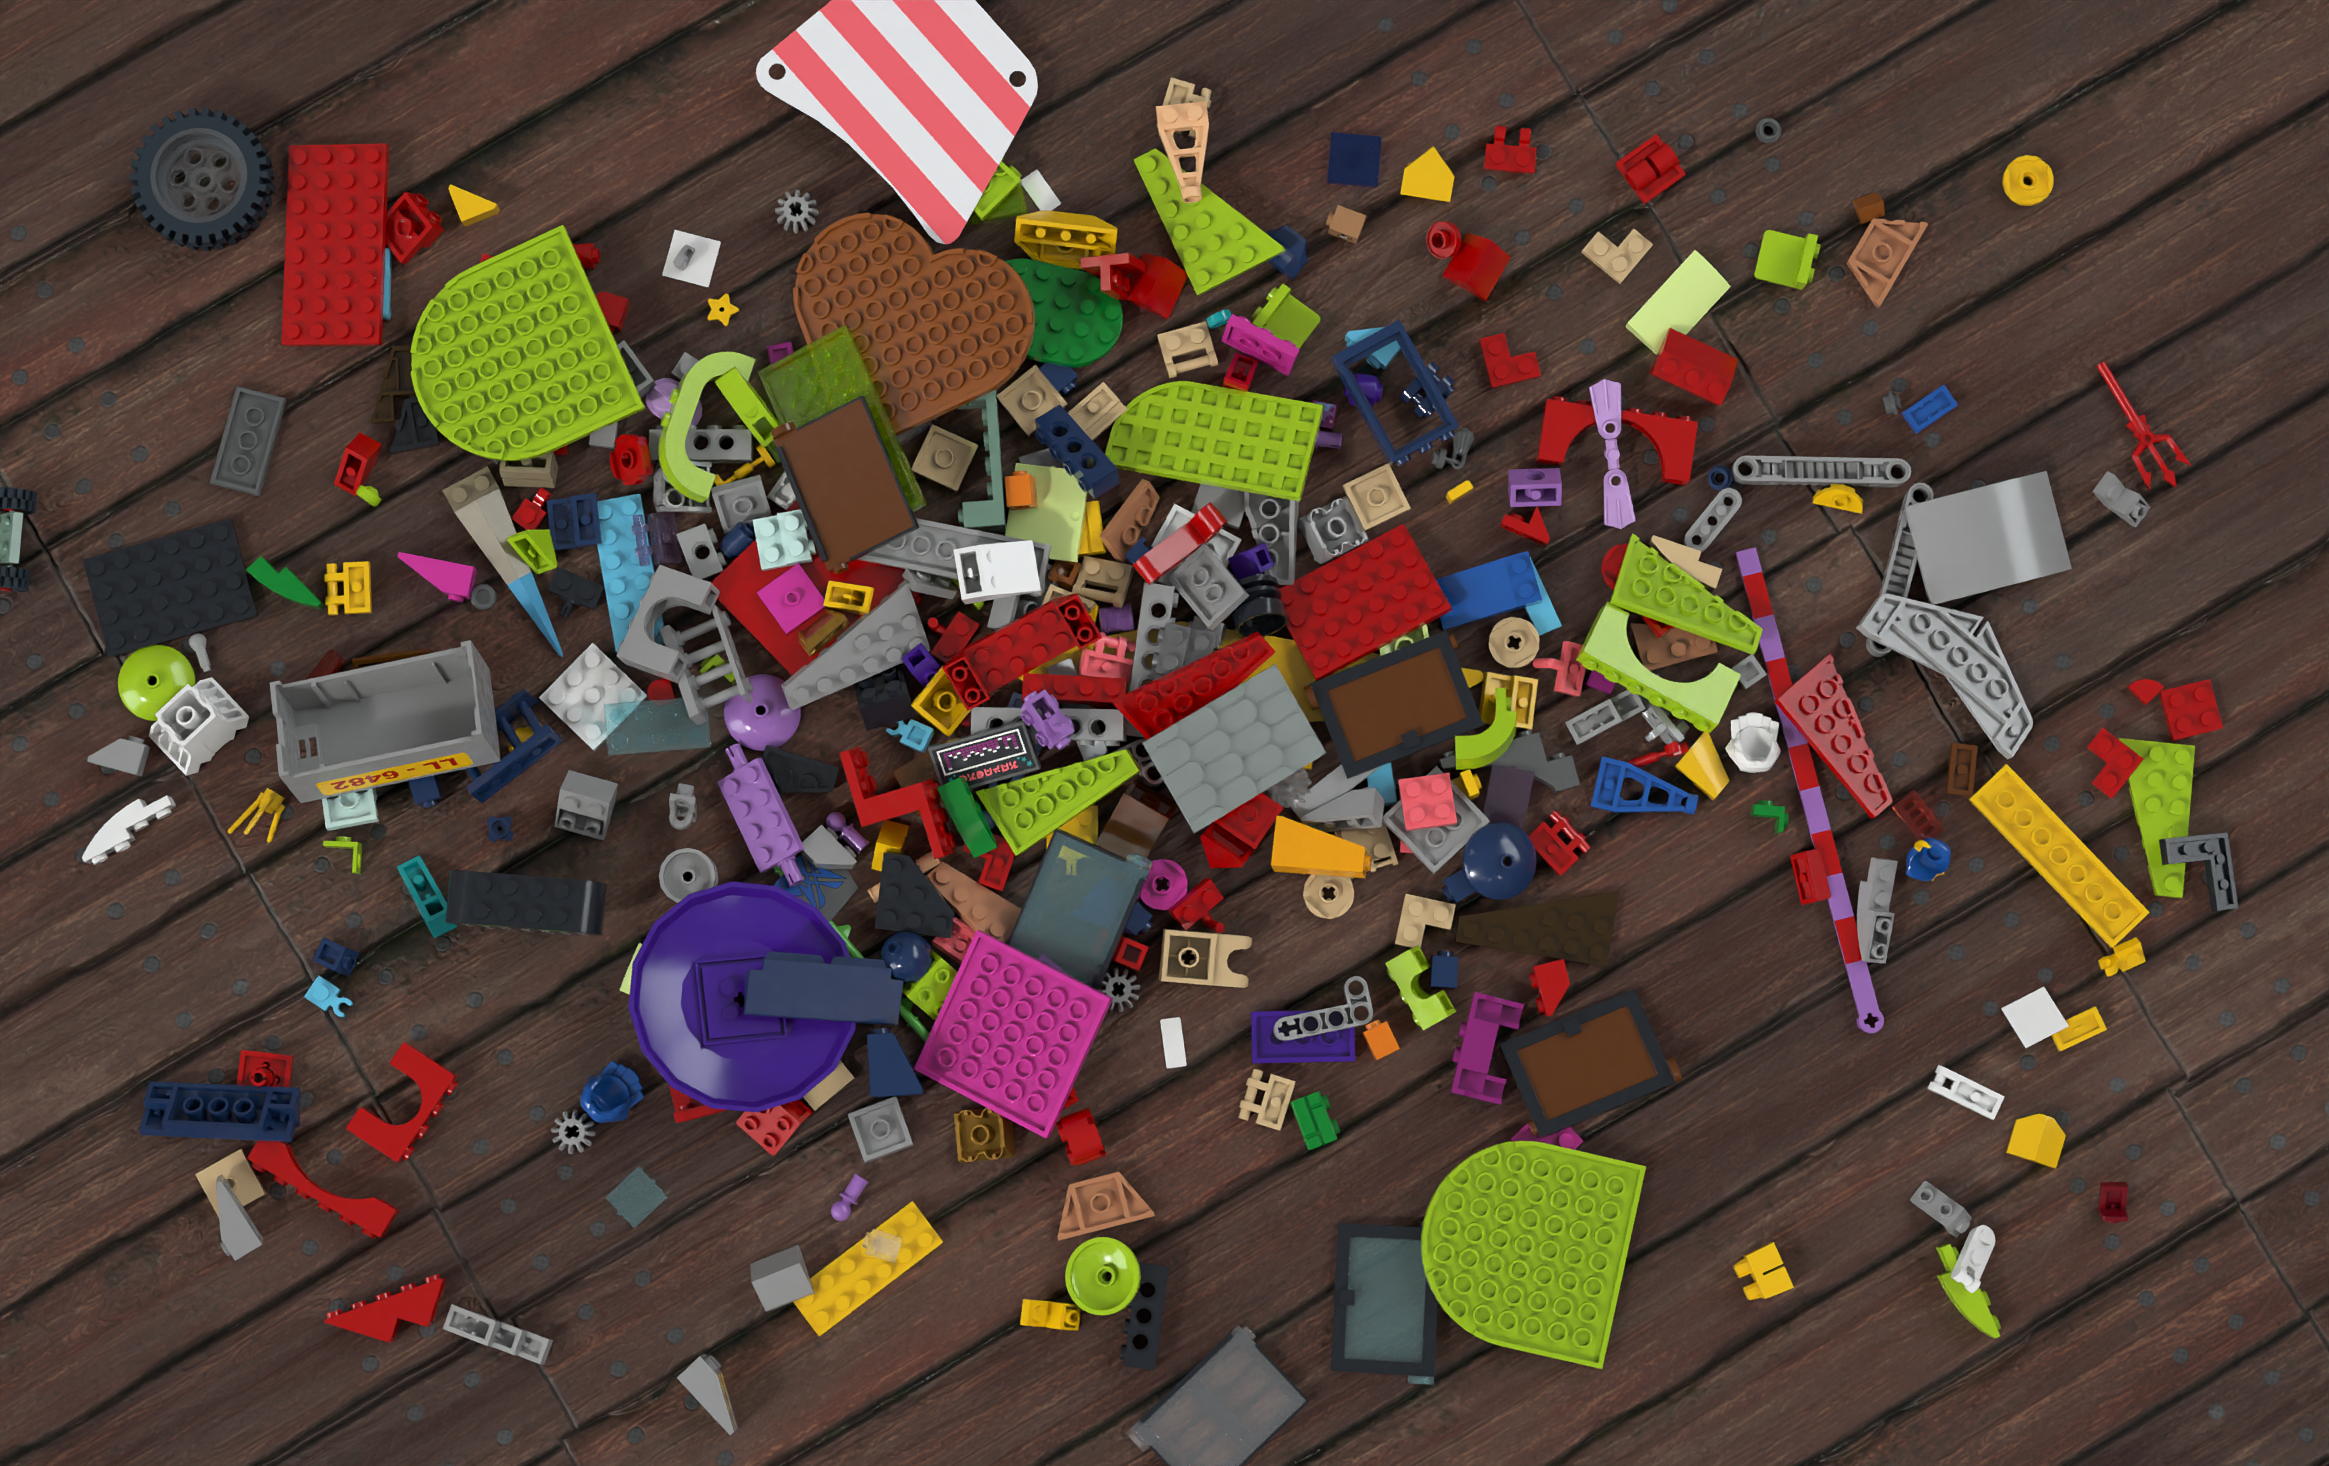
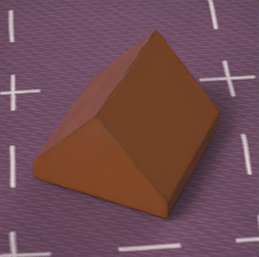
M1877 192L1852 201L1861 224L1867 223L1873 218L1878 219L1885 216L1884 202Z

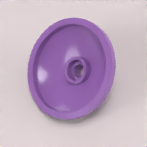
M766 674L750 676L748 678L754 689L751 692L753 702L748 703L741 694L726 700L724 707L726 726L733 738L749 749L764 751L766 745L778 748L788 742L795 734L800 723L801 707L795 710L789 708L781 686L785 682L782 679ZM760 706L766 708V712L763 715H758L756 712Z

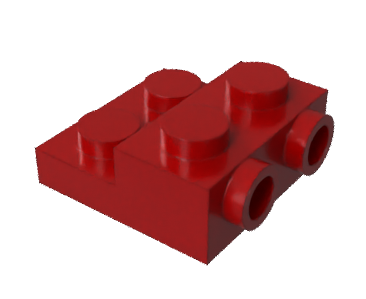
M404 192L387 212L386 245L399 262L407 264L422 246L429 248L444 231L440 225L442 222L441 217L437 213L428 210L426 206L429 202L419 193Z

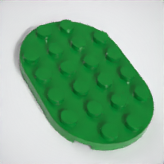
M1032 259L1004 261L1020 275L1033 301L1035 328L1033 340L1026 356L1027 359L1077 368L1091 365L1092 362L1110 353L1120 337L1123 314L1119 299H1114L1101 291L1100 278L1084 271Z

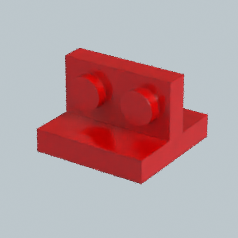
M1130 253L1081 258V268L1101 278V291L1114 299L1128 300L1127 292L1130 291V280L1127 275L1146 273V263Z

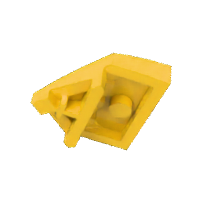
M1434 146L1414 161L1408 163L1404 168L1400 194L1450 202L1454 175Z

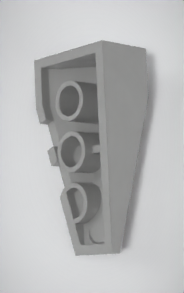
M1244 492V509L1250 521L1253 537L1257 545L1265 543L1274 564L1273 567L1264 571L1265 575L1276 577L1279 585H1293L1299 501Z

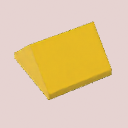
M942 667L911 704L924 719L948 737L971 711H967Z

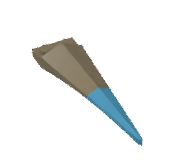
M487 466L442 490L461 523L558 655L563 656L531 569L507 541L508 536L517 534L501 489L489 467Z

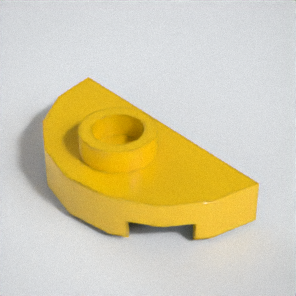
M1831 484V487L1823 490L1819 489L1813 496V504L1862 514L1863 499L1855 493L1854 488L1847 485Z

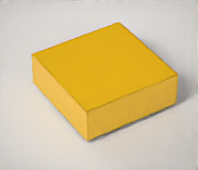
M1466 480L1448 491L1446 499L1452 504L1472 492L1474 487L1470 481Z

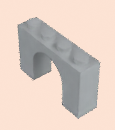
M659 565L657 571L651 577L650 586L646 594L640 600V607L636 616L630 621L627 635L618 647L617 657L628 666L678 683L688 659L679 651L655 642L653 635L655 623L663 612L675 606L690 607L710 615L720 591L711 582Z

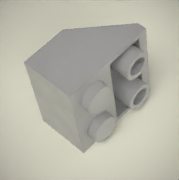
M569 770L560 788L554 827L604 840L614 808L618 784Z

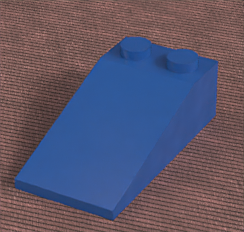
M1528 551L1436 579L1452 607V611L1440 617L1443 630L1542 603Z

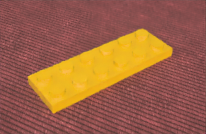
M912 1201L810 1278L815 1293L794 1301V1304L820 1337L941 1245L943 1240Z

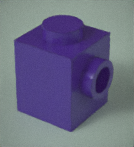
M1265 543L1241 551L1228 558L1237 581L1252 575H1260L1263 571L1274 566Z
M922 643L901 658L924 688L941 668Z

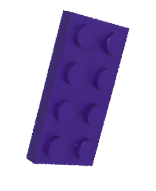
M1312 1011L1251 1012L1252 1063L1355 1062L1354 1027L1290 1041H1281L1275 1037L1273 1027L1279 1019ZM1339 1012L1330 1013V1024L1333 1026L1341 1025L1343 1021L1342 1015ZM1307 1017L1304 1019L1303 1026L1307 1031H1314L1317 1029L1318 1023L1315 1018ZM1294 1019L1296 1025L1287 1026L1286 1022H1283L1282 1027L1278 1028L1279 1033H1284L1286 1037L1289 1036V1031L1297 1029V1035L1302 1034L1299 1029V1019Z

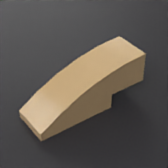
M1654 535L1650 538L1649 545L1659 552V556L1669 563L1677 565L1704 585L1705 589L1710 591L1716 589L1722 569L1698 561L1701 551Z

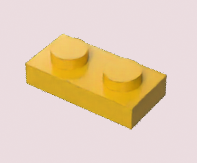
M2095 1006L2066 1019L2065 1021L2069 1026L2051 1036L2058 1051H2063L2107 1030Z

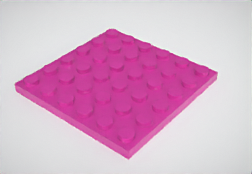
M977 930L914 1070L1046 1139L1050 1138L1113 998L997 938Z

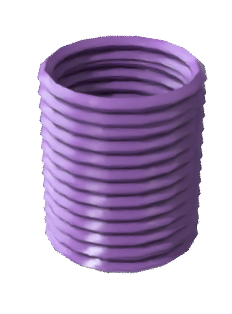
M1130 603L1123 604L1122 608L1108 606V608L1098 609L1101 632L1105 633V635L1135 630Z

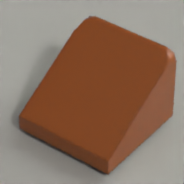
M1055 560L1048 578L1065 590L1072 592L1079 575L1081 563Z

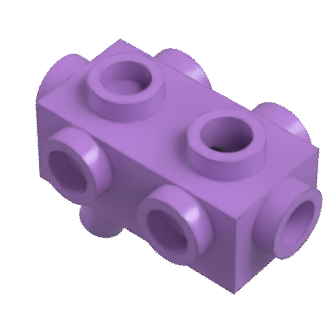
M1046 690L1039 694L1034 691L1023 699L1024 704L1021 707L1023 711L1021 717L1028 726H1034L1038 732L1036 733V738L1041 746L1045 747L1047 745L1050 750L1055 747L1061 750L1071 742L1070 737L1075 732L1073 729L1074 725L1067 715H1063L1059 710L1058 701L1052 694L1049 695ZM1035 709H1040L1043 715L1040 716Z

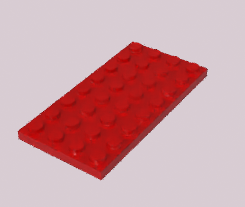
M289 145L281 345H382L389 145Z

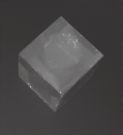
M874 1228L872 1233H866L862 1247L867 1248L865 1254L896 1263L904 1238Z

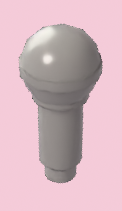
M197 633L190 637L189 646L196 651L203 672L211 670V664L205 649L207 640L204 635Z

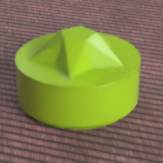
M360 485L356 491L359 497L374 507H377L382 500L379 498L378 491L372 486Z

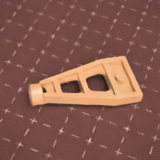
M1206 101L1156 106L1159 136L1180 186L1182 201L1184 203L1199 202L1202 200L1201 181L1209 131ZM1194 130L1196 132L1194 147L1179 149L1173 138L1174 132ZM1195 156V172L1183 173L1179 158Z

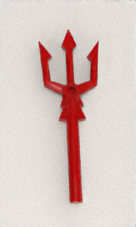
M2106 362L2100 363L2096 366L2130 421L2125 427L2134 432L2132 435L2139 441L2131 457L2148 491H2150L2151 473L2146 472L2139 458V455L2146 447H2148L2164 473L2163 479L2177 488L2174 471L2168 469L2153 443L2166 441L2176 454L2175 460L2192 466L2169 434L2151 433L2150 424L2146 425L2145 414L2137 415Z

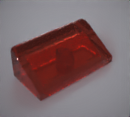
M330 649L305 680L335 674L343 665L345 659Z

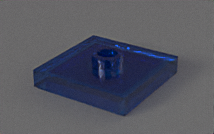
M1331 132L1327 184L1377 188L1382 136Z

